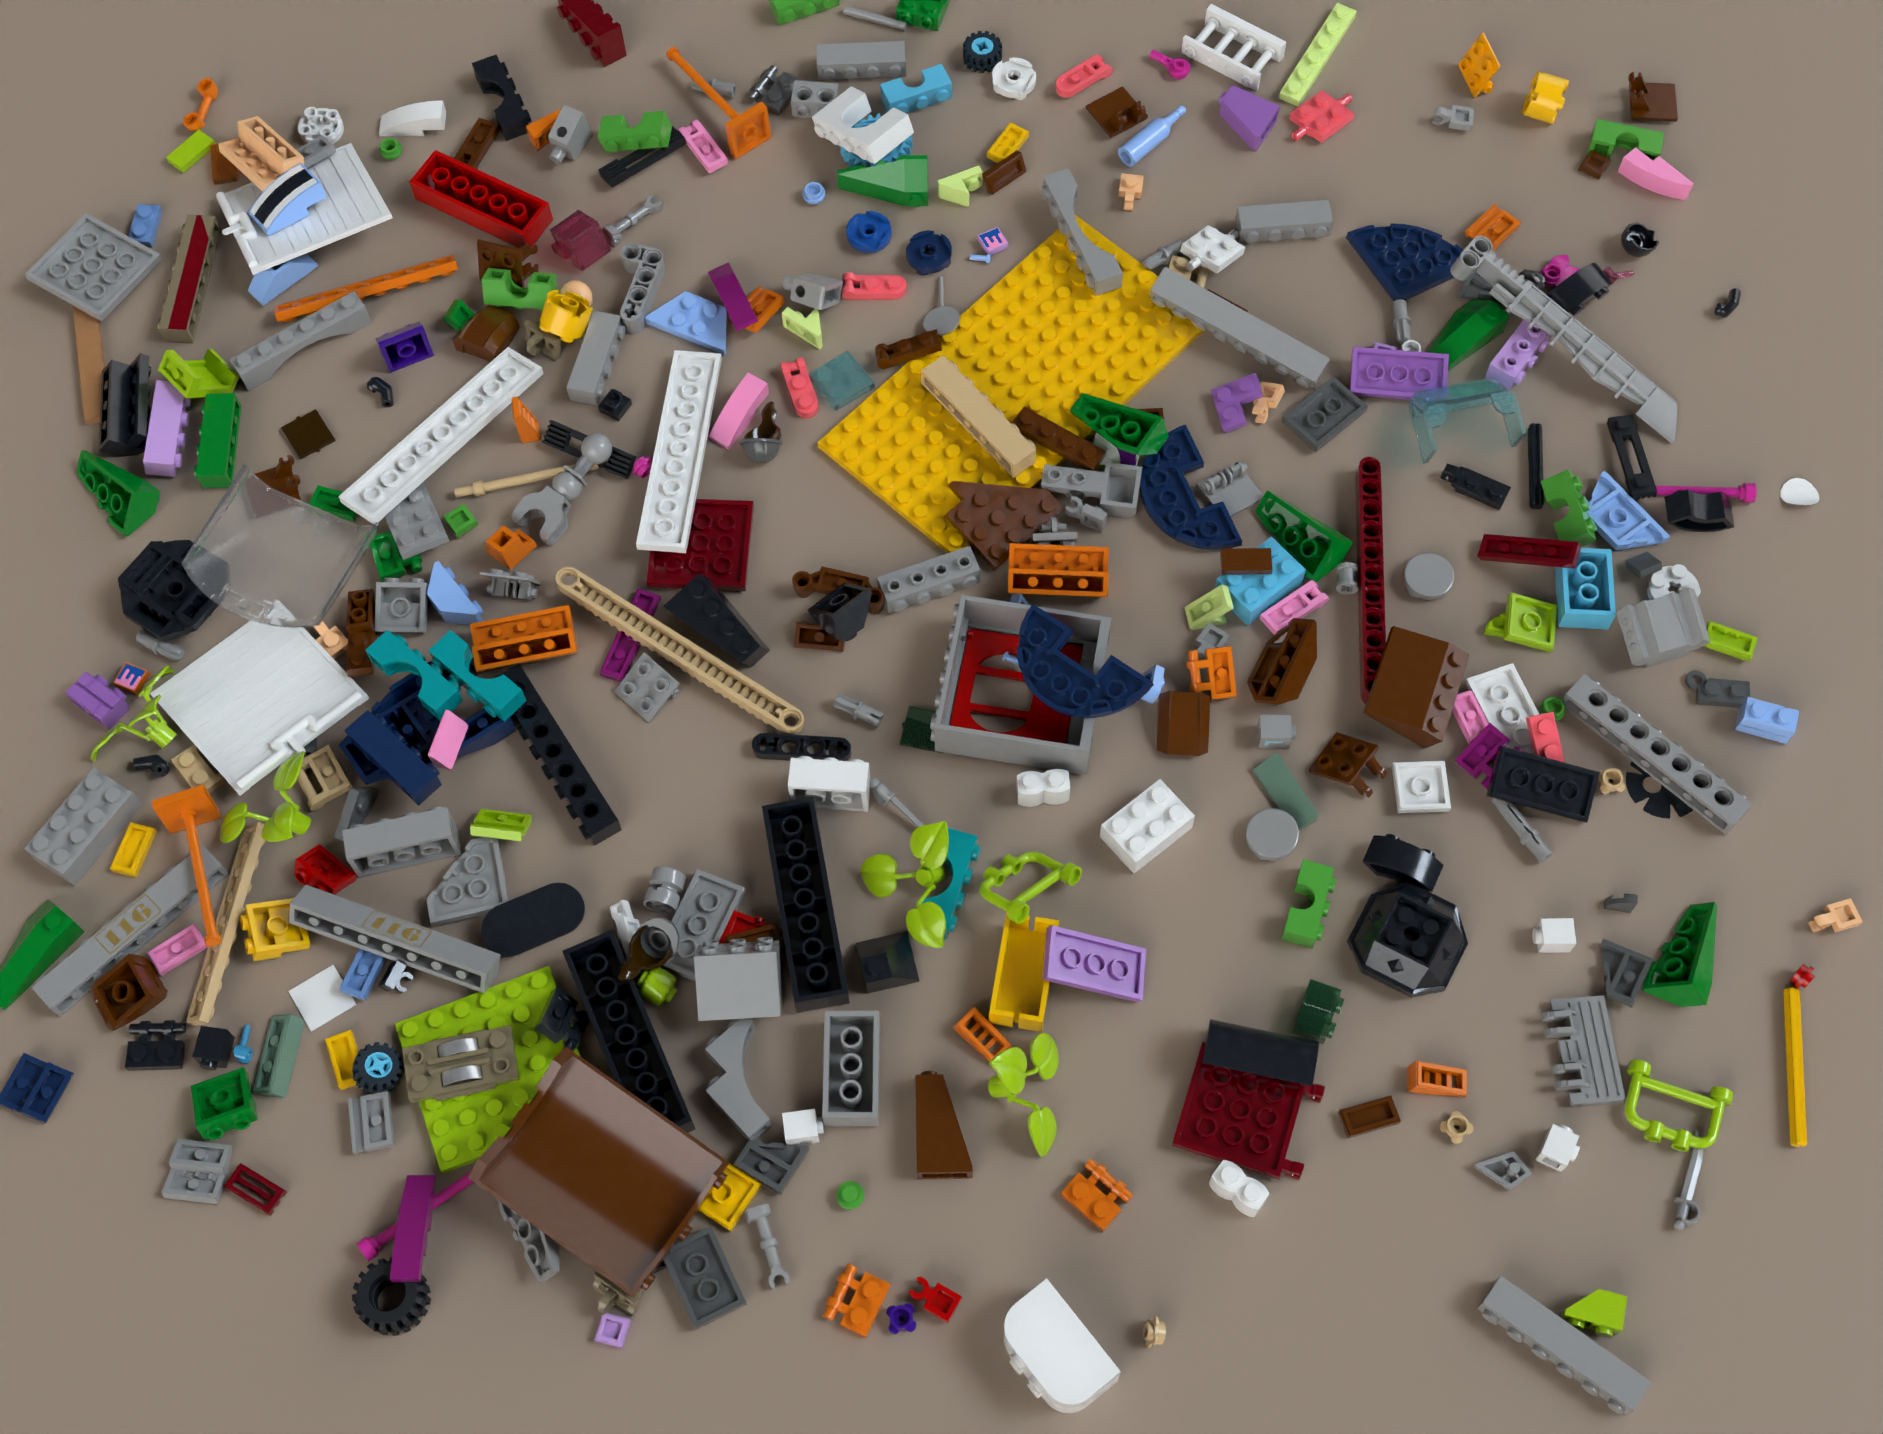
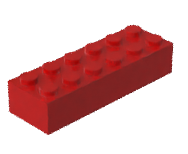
M434 150L409 181L416 200L518 248L527 243H530V248H532L553 221L549 202L437 150Z

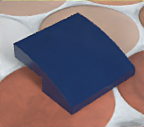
M23 1053L0 1093V1105L32 1119L47 1123L74 1073Z

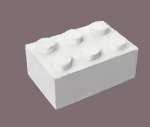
M808 756L791 758L788 778L790 801L814 797L816 809L868 812L871 788L869 763L859 759L838 761L835 758L819 760Z
M1159 779L1101 825L1100 838L1135 874L1193 827L1195 815Z

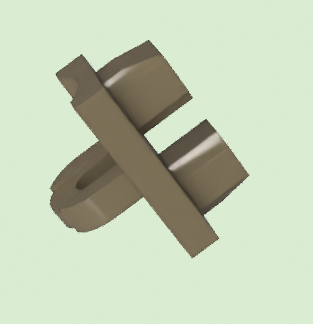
M527 320L524 322L526 327L524 341L527 342V353L536 356L543 352L555 361L559 359L560 351L566 345V342L562 341L560 336L542 331L539 328L540 321L534 323L531 320Z
M596 1271L594 1273L595 1281L592 1288L603 1295L598 1303L597 1310L602 1314H606L614 1305H617L627 1314L633 1316L637 1312L639 1300L644 1290L641 1289L633 1298Z

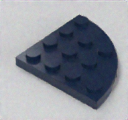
M1390 223V226L1385 227L1369 225L1347 232L1346 239L1393 301L1400 299L1406 301L1453 279L1451 266L1463 251L1457 244L1453 246L1451 243L1443 240L1442 235L1406 224Z

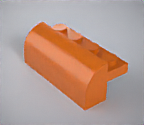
M1010 543L1008 593L1108 597L1109 547Z
M570 605L470 624L474 645L471 647L475 668L478 673L577 654L579 652Z

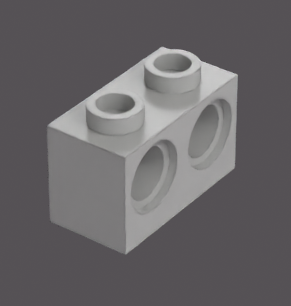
M794 80L791 97L792 116H814L839 96L838 83Z

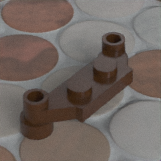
M821 566L820 571L813 574L799 571L792 578L793 588L800 598H807L814 592L828 595L844 582L870 588L872 595L868 608L869 613L875 615L882 611L884 594L879 588L870 585L869 577Z

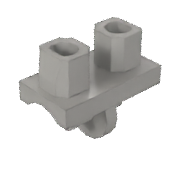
M1051 517V524H1042V532L1051 531V533H1035L1032 537V544L1075 546L1077 542V532L1057 533V531H1066V523L1057 524L1056 517Z

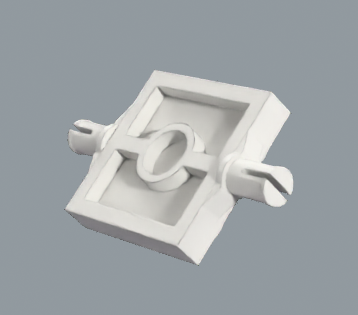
M1208 225L1181 245L1180 249L1181 253L1191 259L1186 263V269L1193 271L1198 266H1202L1216 274L1244 254L1245 246L1235 240L1239 237L1238 231L1233 229L1228 234H1223L1216 228Z

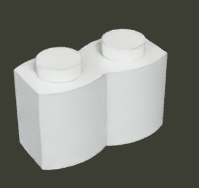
M1052 769L1044 773L1026 771L1018 774L1016 780L1018 805L1034 807L1043 802L1050 805L1066 803L1070 797L1069 772L1063 769Z
M1227 1160L1221 1162L1209 1181L1211 1189L1218 1196L1232 1200L1234 1206L1241 1213L1249 1217L1257 1215L1269 1196L1268 1190L1262 1183L1256 1179L1246 1177L1239 1166Z

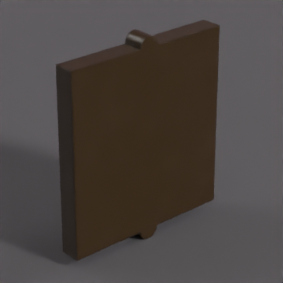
M316 409L302 417L297 416L296 420L281 427L300 460L314 452H320L322 448L336 441Z

